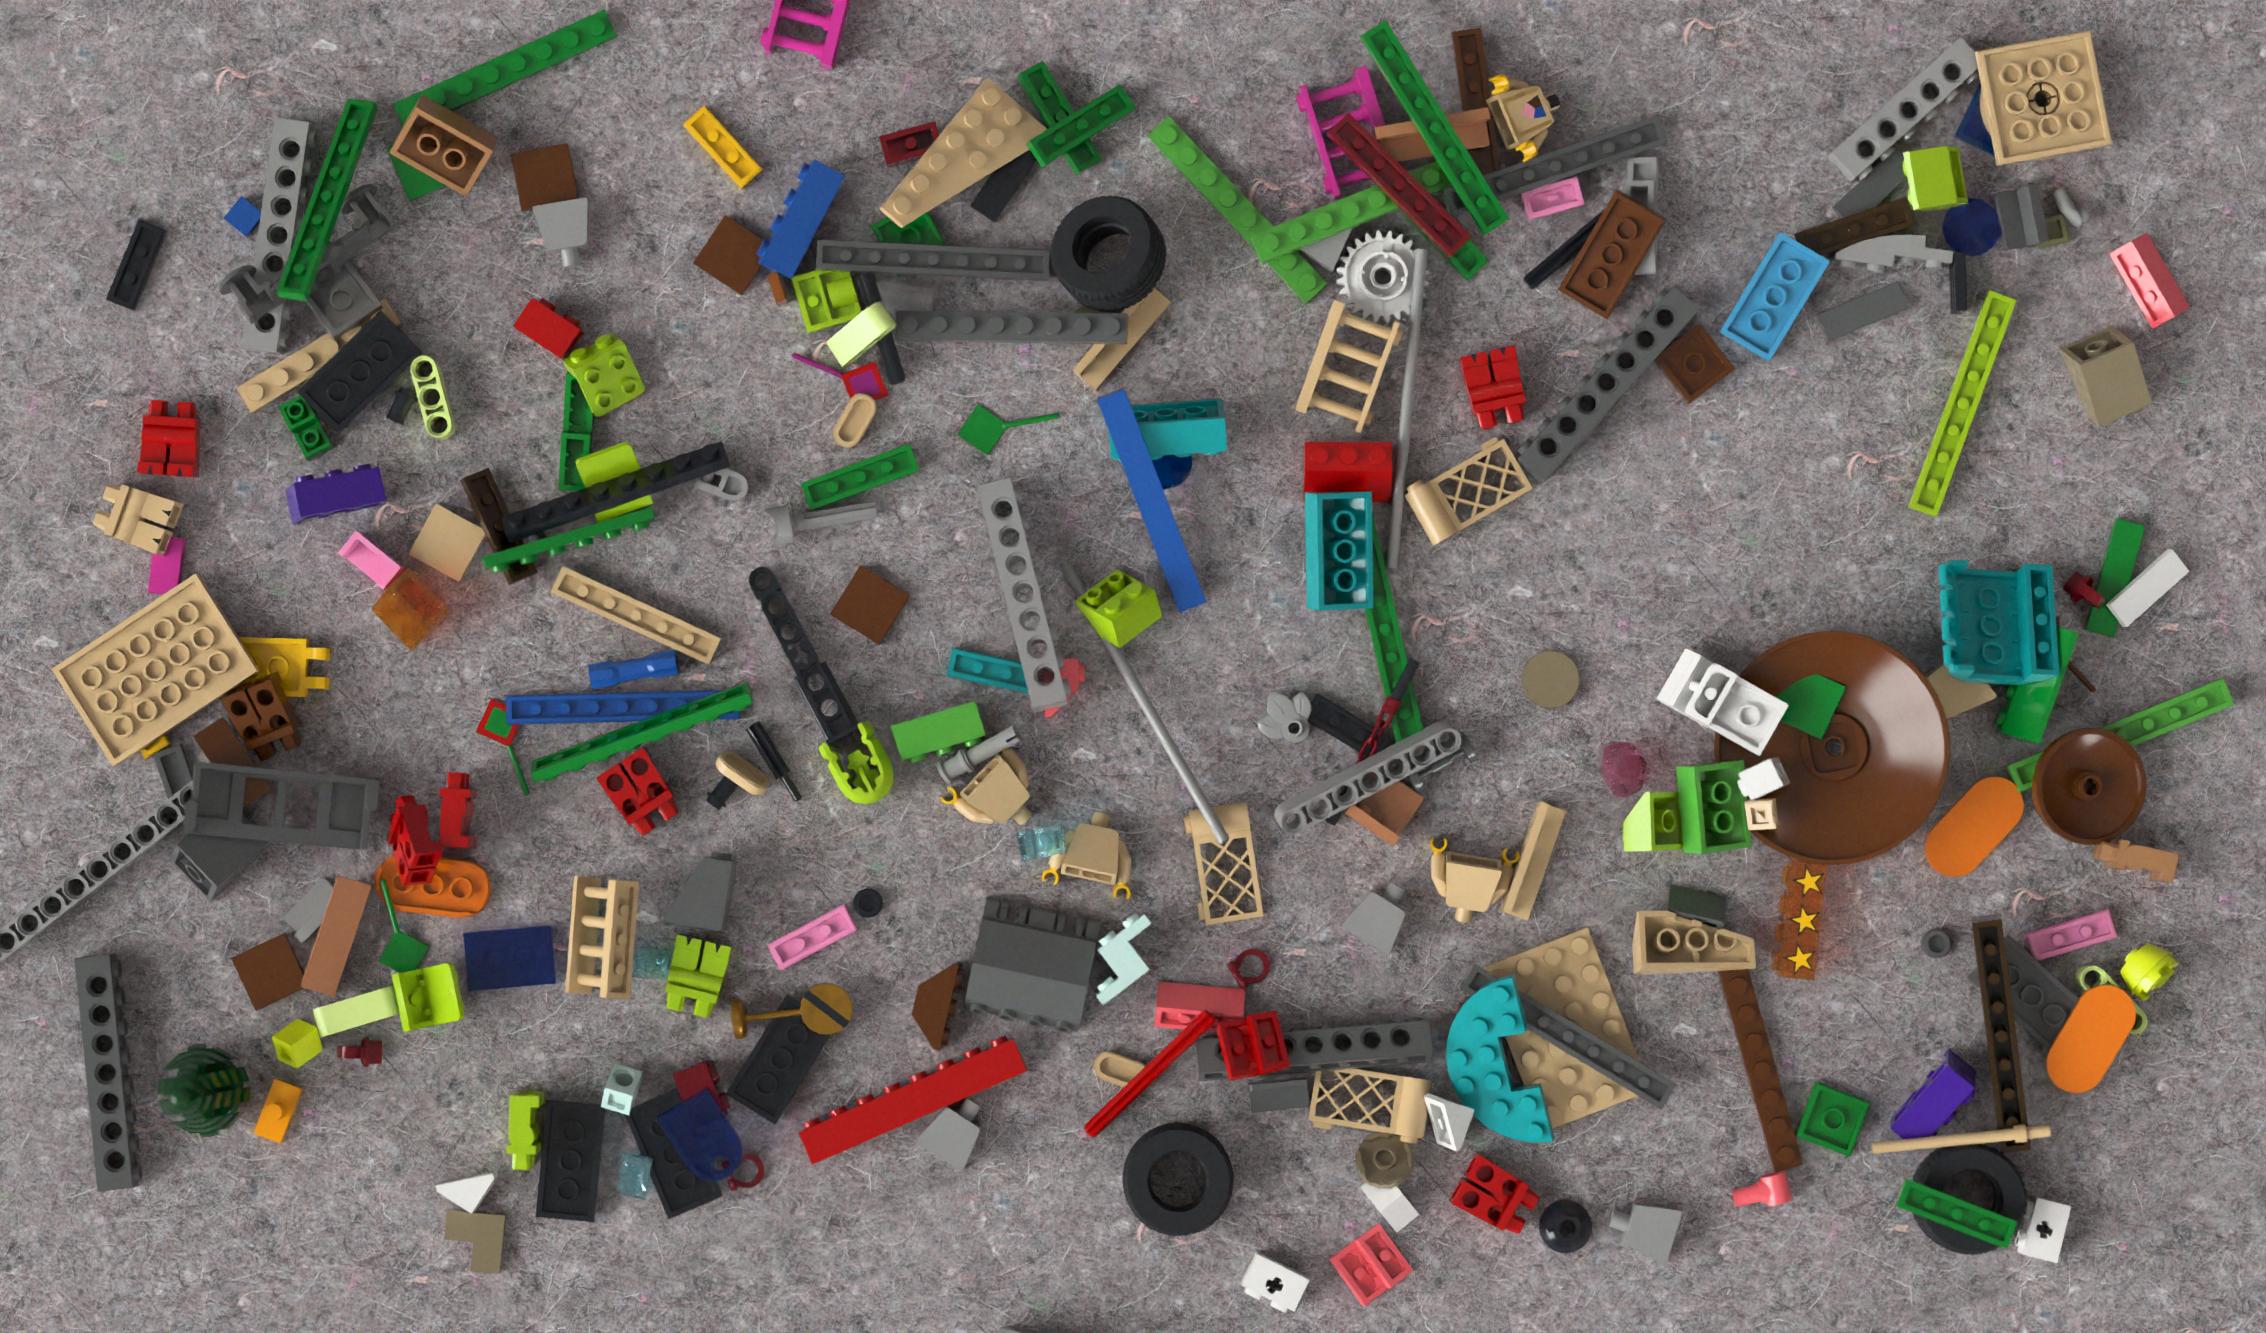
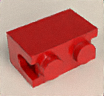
M531 298L513 327L560 359H566L584 333L578 328L580 322L568 314H565L562 318L554 312L556 306L544 298H541L539 302Z

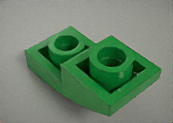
M300 395L278 406L289 430L294 434L308 461L334 448L315 410Z

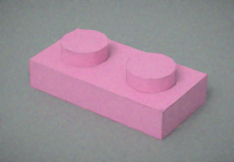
M1577 177L1551 183L1520 194L1528 221L1585 205Z

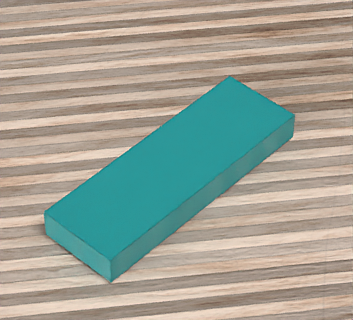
M952 647L946 676L1029 694L1021 662Z

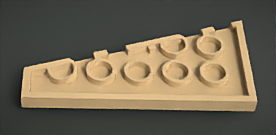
M986 78L879 210L902 228L1030 150L1026 145L1028 141L1047 129L990 78Z

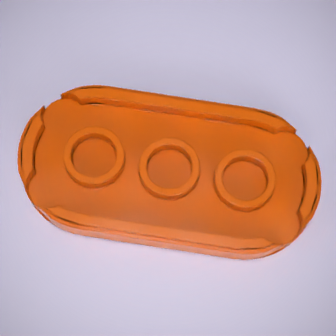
M1995 776L1976 781L1928 832L1925 840V855L1930 866L1938 873L1951 877H1960L1972 872L2020 821L2024 803L2023 797L2018 792L2016 785L2005 778Z
M392 855L377 868L374 877V888L378 897L387 906L380 883L382 879H385L394 910L466 918L479 913L487 905L491 896V881L487 872L473 861L441 857L431 883L403 886L394 855Z
M2101 984L2087 989L2078 999L2046 1055L2048 1075L2052 1082L2060 1089L2071 1093L2086 1092L2094 1088L2105 1075L2132 1030L2136 1019L2134 1003L2122 988L2112 984Z

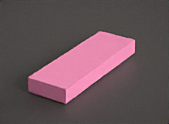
M843 904L767 946L781 971L858 930L846 905Z
M2109 909L2024 934L2030 955L2037 961L2118 937Z

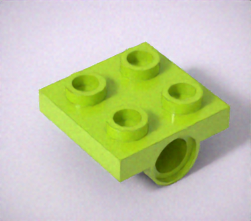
M815 270L794 276L791 279L808 334L851 322L862 312L850 272Z

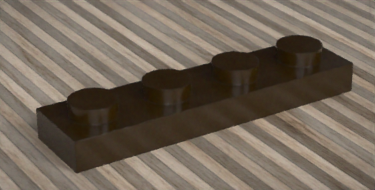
M1903 197L1795 233L1794 237L1797 242L1822 256L1864 240L1913 226L1915 223L1907 198Z
M489 468L462 478L460 482L493 552L497 553L524 545L522 539L512 543L508 542L501 517L509 515L510 512ZM520 561L509 564L510 569L503 571L509 586L538 573L533 562L521 565Z

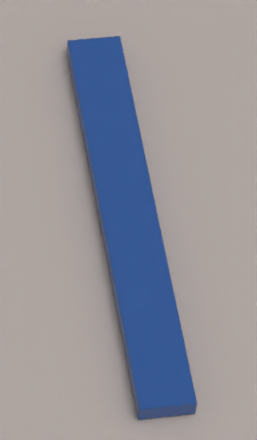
M1123 387L1097 397L1101 412L1178 611L1182 612L1206 603L1202 588L1125 388Z
M724 690L507 695L506 719L507 725L639 722ZM732 710L724 713L717 720L740 719V711L734 712Z

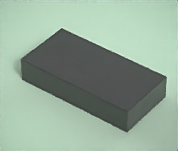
M179 744L153 754L169 799L193 780L183 746ZM190 790L187 800H191L192 790Z

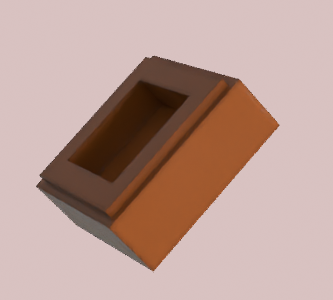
M779 273L767 275L776 304L778 306L787 304L789 300Z

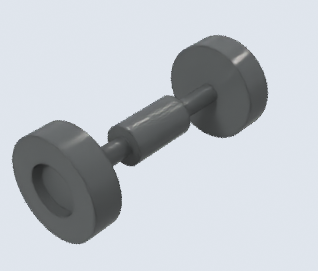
M1465 734L1461 735L1460 750L1430 764L1429 768L1418 774L1415 772L1407 776L1417 794L1426 790L1421 778L1432 772L1436 774L1452 765V761L1464 754L1470 763L1478 760V756Z

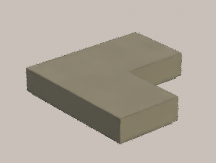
M447 1210L444 1239L473 1242L470 1271L501 1273L506 1215L483 1212L471 1214L468 1211Z

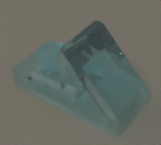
M1062 824L1017 833L1022 861L1067 853Z
M634 947L632 977L668 980L671 951Z

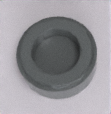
M1931 929L1922 936L1920 942L1921 949L1928 957L1942 958L1951 949V939L1943 930Z

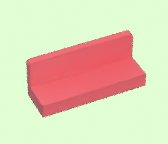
M2147 233L2109 254L2152 329L2189 309V304Z
M1159 982L1154 1027L1185 1029L1203 1010H1208L1215 1017V1023L1206 1032H1217L1216 1025L1218 1022L1243 1019L1245 990Z

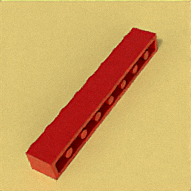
M1006 1035L992 1040L990 1041L992 1047L983 1051L979 1047L963 1053L965 1059L954 1063L953 1059L944 1061L936 1065L938 1071L927 1075L926 1070L910 1076L911 1082L906 1085L900 1086L899 1082L883 1088L885 1094L876 1098L873 1097L872 1093L856 1100L858 1106L847 1110L845 1105L829 1112L831 1117L821 1122L819 1117L803 1123L804 1129L798 1133L812 1165L1026 1072L1028 1069L1014 1037L1008 1040Z

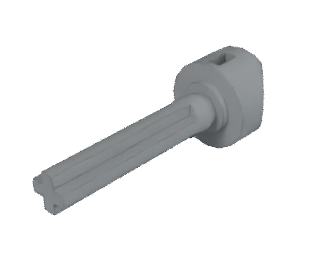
M875 501L805 512L793 516L788 511L787 505L764 509L775 522V534L770 541L771 547L794 543L793 535H795V531L877 518Z

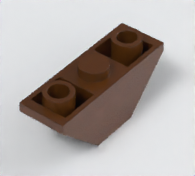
M953 963L918 986L912 1016L932 1048L938 1051L941 1049V1044L947 1046L951 1029L946 1028L948 1016L954 1017L957 1000L952 999L954 989H960L964 975L963 971H959L960 964Z

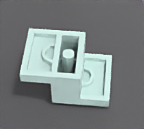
M1135 912L1122 922L1125 928L1116 934L1112 930L1099 940L1102 946L1098 948V951L1118 976L1115 980L1112 976H1109L1097 986L1099 992L1096 993V997L1102 1005L1150 970L1129 942L1152 924L1144 913L1139 916Z

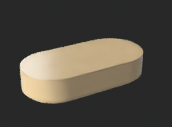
M864 393L856 394L848 402L833 429V437L840 446L853 447L863 437L877 411L876 402L870 395Z
M724 751L716 760V767L723 775L753 795H763L770 785V781L765 773L734 752Z
M1112 1051L1102 1052L1094 1062V1070L1099 1078L1121 1087H1125L1146 1066L1142 1062Z

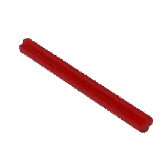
M1203 1010L1085 1124L1084 1130L1092 1138H1096L1215 1023L1213 1014L1208 1010Z

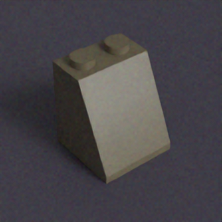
M2113 326L2059 348L2088 418L2098 426L2111 425L2118 418L2127 414L2139 413L2144 407L2152 404L2135 344Z

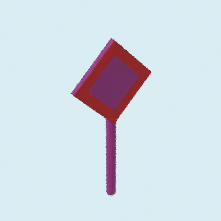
M793 353L792 355L794 359L841 378L850 399L860 393L870 395L875 401L888 396L875 361L847 373H842L800 354Z

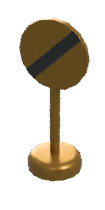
M834 983L814 985L805 993L801 1001V1008L746 1014L744 1002L740 999H732L731 1016L734 1036L736 1040L744 1039L747 1036V1022L798 1015L802 1016L803 1022L810 1030L818 1034L831 1035L840 1032L847 1026L852 1017L853 1005L848 993Z

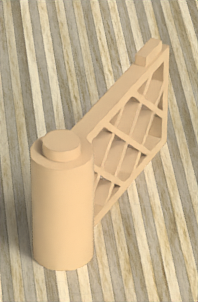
M1494 437L1480 445L1483 451L1425 484L1422 480H1419L1406 488L1409 493L1405 495V498L1433 546L1533 489L1504 439L1498 441ZM1501 448L1506 456L1504 468L1488 464L1491 453ZM1486 456L1484 463L1478 461ZM1509 463L1514 471L1508 470ZM1473 464L1483 467L1479 482L1464 479L1467 466ZM1487 469L1503 473L1499 488L1483 484ZM1461 470L1460 477L1453 476V474ZM1506 475L1518 477L1523 488L1516 492L1504 490ZM1446 478L1458 481L1455 497L1444 494L1438 483ZM1462 483L1478 487L1474 502L1459 498ZM1482 488L1498 492L1494 505L1486 506L1478 503ZM1502 494L1509 495L1500 501ZM1448 500L1453 501L1452 507L1449 504ZM1457 502L1473 506L1470 518L1463 523H1460L1455 514ZM1477 508L1484 509L1482 512L1476 514Z
M1239 802L1212 807L1229 836L1224 846L1218 843L1200 809L1188 810L1189 816L1184 817L1186 834L1192 833L1202 896V902H1197L1199 920L1205 919L1206 925L1263 917L1247 803ZM1246 838L1247 849L1240 858L1226 849L1233 839ZM1212 842L1221 850L1214 860L1209 862L1201 856L1200 844ZM1224 852L1237 860V863L1228 875L1215 866V863ZM1247 855L1250 865L1243 861ZM1202 861L1209 865L1205 872ZM1240 864L1251 871V878L1245 886L1231 878ZM1212 868L1225 877L1216 891L1205 883V877ZM1228 880L1242 889L1233 903L1219 894ZM1251 884H1253L1254 894L1248 890ZM1207 890L1213 894L1209 901ZM1246 892L1255 899L1257 911L1243 912L1235 905ZM1216 897L1230 906L1223 916L1211 917L1209 906ZM1232 909L1238 912L1237 914L1229 915Z
M1354 1068L1330 1070L1337 1074L1341 1082L1327 1091L1321 1083L1322 1071L1315 1073L1308 1121H1314L1313 1127L1331 1130V1125L1333 1124L1401 1135L1400 1141L1417 1144L1418 1138L1424 1139L1428 1115L1424 1096L1427 1093L1431 1094L1433 1081ZM1339 1072L1351 1075L1344 1079ZM1355 1075H1360L1366 1079L1370 1087L1356 1096L1346 1082ZM1368 1077L1379 1078V1080L1373 1084ZM1385 1079L1397 1081L1395 1094L1385 1101L1375 1086ZM1344 1084L1353 1096V1099L1339 1108L1330 1094ZM1321 1087L1325 1094L1318 1098L1319 1088ZM1373 1089L1382 1103L1368 1113L1359 1098ZM1325 1097H1328L1337 1109L1327 1118L1315 1116L1317 1103ZM1394 1099L1392 1111L1387 1103ZM1356 1101L1366 1115L1357 1122H1352L1347 1119L1342 1111ZM1384 1105L1392 1115L1390 1127L1378 1126L1371 1117L1373 1113ZM1339 1113L1344 1120L1333 1119V1117ZM1369 1118L1373 1125L1364 1124L1361 1122Z

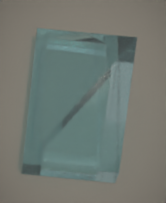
M631 1149L626 1150L622 1158L617 1193L645 1200L653 1159Z

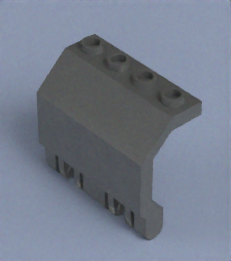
M987 896L964 1008L977 1015L990 1013L998 1015L1000 1019L1006 1021L1019 1019L1027 1021V1024L1035 1027L1048 1025L1055 1027L1056 1030L1063 1033L1078 1032L1101 920L1089 918L1085 937H1082L1085 917L1079 916L1076 920L1075 935L1063 933L1067 922V913L1060 912L1057 930L1053 931L1057 911L1032 906L1028 925H1024L1028 905L1022 904L1019 908L1018 923L1006 921L1010 911V901L1003 900L1000 918L996 919L1000 899Z

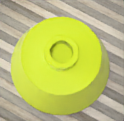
M2151 943L2145 944L2139 950L2137 948L2133 949L2124 959L2126 964L2120 971L2131 995H2136L2142 1001H2145L2150 997L2147 993L2150 989H2160L2175 972L2172 968L2179 965V962L2172 957L2173 953Z

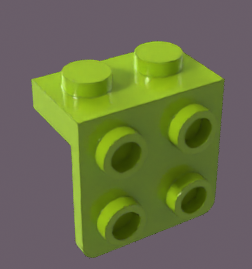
M613 333L598 337L595 343L586 348L574 350L570 353L569 357L562 360L567 371L577 379L592 413L597 417L603 416L643 394L645 391L644 384L625 343Z
M629 442L619 443L576 460V467L585 488L641 469ZM651 494L595 513V517L599 523L634 510H640L647 505L653 504Z
M452 962L392 975L403 1032L464 1019V1002L461 999L458 974Z

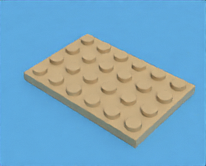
M196 573L51 669L113 767H117L260 672L204 581Z
M1588 927L1482 967L1498 978L1514 974L1518 990L1640 1062ZM1528 1029L1526 1033L1504 1036L1523 1086L1542 1084L1552 1128L1559 1127L1638 1096Z

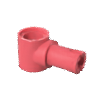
M1786 1171L1763 1175L1760 1177V1181H1756L1757 1184L1732 1190L1735 1207L1760 1201L1762 1204L1767 1203V1206H1774L1793 1200Z

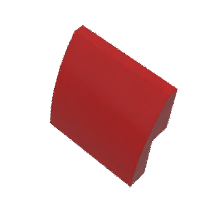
M1277 1011L1249 1014L1245 1019L1218 1022L1216 1025L1229 1081L1259 1076L1290 1066Z

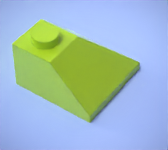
M1678 791L1645 792L1623 822L1624 852L1683 849Z

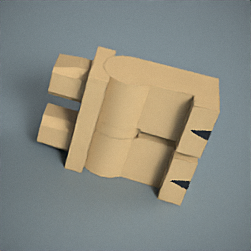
M121 484V487L107 485L103 499L113 502V509L111 514L99 510L96 513L93 524L104 530L106 535L164 557L173 532L146 523L145 520L148 519L175 529L184 504Z

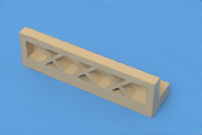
M1155 287L1142 301L1137 302L1134 306H1130V308H1125L1122 313L1128 314L1127 344H1094L1074 367V373L1096 391L1171 302L1157 291Z
M1542 801L1537 802L1519 853L1520 857L1513 871L1509 890L1505 893L1499 911L1528 921L1566 813L1565 810L1553 807Z

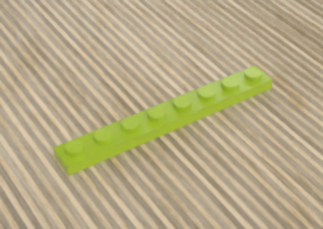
M1991 290L1987 291L1908 508L1934 518L1937 517L2017 300Z

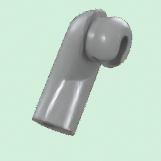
M2065 188L2057 189L2052 193V197L2059 210L2072 225L2081 226L2082 223L2088 222L2089 213L2086 208L2080 207L2076 209Z

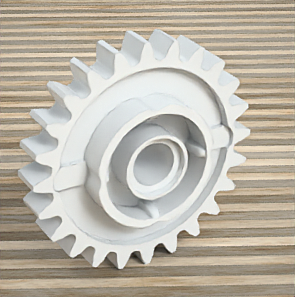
M1377 230L1374 239L1368 233H1365V242L1362 243L1356 238L1354 240L1355 249L1346 247L1345 250L1349 257H1340V261L1345 267L1337 268L1336 272L1343 275V277L1336 280V284L1344 286L1338 294L1340 296H1348L1345 306L1350 304L1355 306L1352 314L1362 311V318L1366 319L1371 315L1374 323H1377L1379 317H1383L1385 324L1389 323L1390 316L1400 321V312L1407 316L1410 315L1409 306H1411L1416 250H1411L1412 240L1404 244L1402 242V234L1393 239L1391 231L1387 233L1386 237H1382L1380 231ZM1379 270L1387 271L1390 275V282L1384 285L1379 284L1375 280V273ZM1425 281L1424 287H1428L1429 283Z

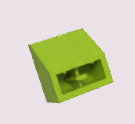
M1943 146L1903 153L1904 161L1902 166L1905 176L1908 177L1910 188L1908 190V200L1913 206V210L1939 211L1968 204L1958 147Z
M1119 569L1109 574L1075 600L1077 607L1099 636L1118 648H1121L1162 617L1156 591Z

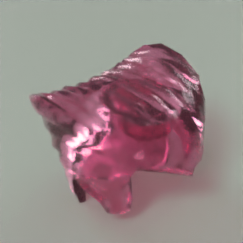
M1616 742L1606 746L1601 759L1600 775L1611 789L1613 795L1625 798L1639 792L1645 783L1647 774V762L1644 756L1629 742Z

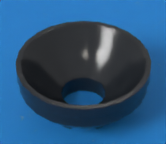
M1559 1200L1546 1207L1541 1214L1539 1232L1543 1242L1552 1250L1560 1253H1571L1581 1249L1587 1243L1592 1232V1222L1587 1210L1582 1205L1571 1200ZM1566 1219L1572 1220L1576 1226L1574 1234L1569 1237L1562 1236L1559 1233V1224Z

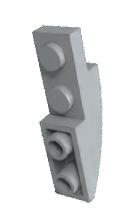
M1628 158L1625 194L1657 212L1658 158ZM1658 236L1635 275L1657 274Z
M1889 235L1850 245L1831 256V262L1838 263V268L1854 270L1856 266L1867 267V272L1884 273V269L1888 270L1893 267L1894 259H1897V264L1914 266L1915 262L1926 263V268L1942 270L1943 266H1948L1952 263L1953 251L1925 247L1926 236Z

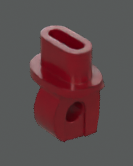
M2075 572L2063 586V590L2070 595V600L2075 603L2084 598L2095 608L2099 609L2106 601L2102 595L2091 588L2093 579L2089 575L2084 577L2079 572Z
M365 1037L361 1041V1046H337V1057L348 1059L360 1058L364 1067H368L369 1064H382V1041H369V1037Z

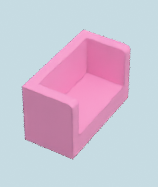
M355 531L338 552L339 555L347 558L385 591H389L406 571L403 565L359 531Z

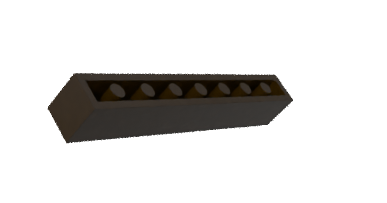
M2001 914L1971 917L1997 1129H2013V1125L2024 1124L2028 1127ZM2030 1139L2022 1143H2015V1140L1999 1142L2001 1153L2031 1150Z

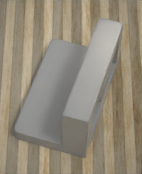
M321 878L283 916V920L296 932L294 936L301 943H307L320 929L334 887L326 878Z

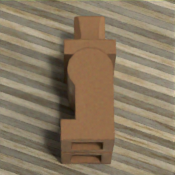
M2113 839L2111 843L2101 841V844L2095 845L2092 858L2106 861L2105 868L2113 870L2141 869L2152 872L2150 880L2173 883L2179 854L2141 845H2130V841L2123 839Z

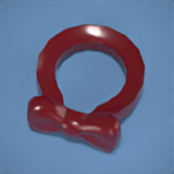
M1248 949L1239 954L1235 962L1230 961L1227 967L1236 979L1240 989H1245L1248 986L1247 984L1261 982L1267 977L1270 971V962L1264 952L1258 949ZM1248 955L1259 957L1263 964L1261 974L1255 978L1243 977L1239 972L1243 959Z
M740 1154L730 1163L728 1161L722 1163L731 1191L737 1190V1187H754L763 1179L764 1165L761 1159L754 1154ZM743 1159L752 1160L758 1168L757 1176L750 1182L734 1179L732 1170Z

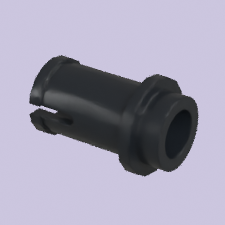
M400 386L399 391L395 390L397 395L386 418L403 425L412 403L417 401L415 398L417 393Z
M724 776L711 793L708 791L707 795L709 796L706 801L720 811L722 807L727 806L725 804L738 785Z

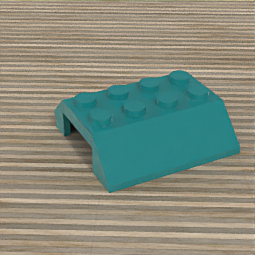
M1951 559L1949 562L1938 566L1939 585L1944 588L1940 590L1941 613L1946 616L1941 618L1942 639L1947 643V645L1943 646L1944 666L1949 668L1950 675L1962 682L2023 685L2060 676L2052 565L2024 564L2017 572L1966 569L1968 567V560Z

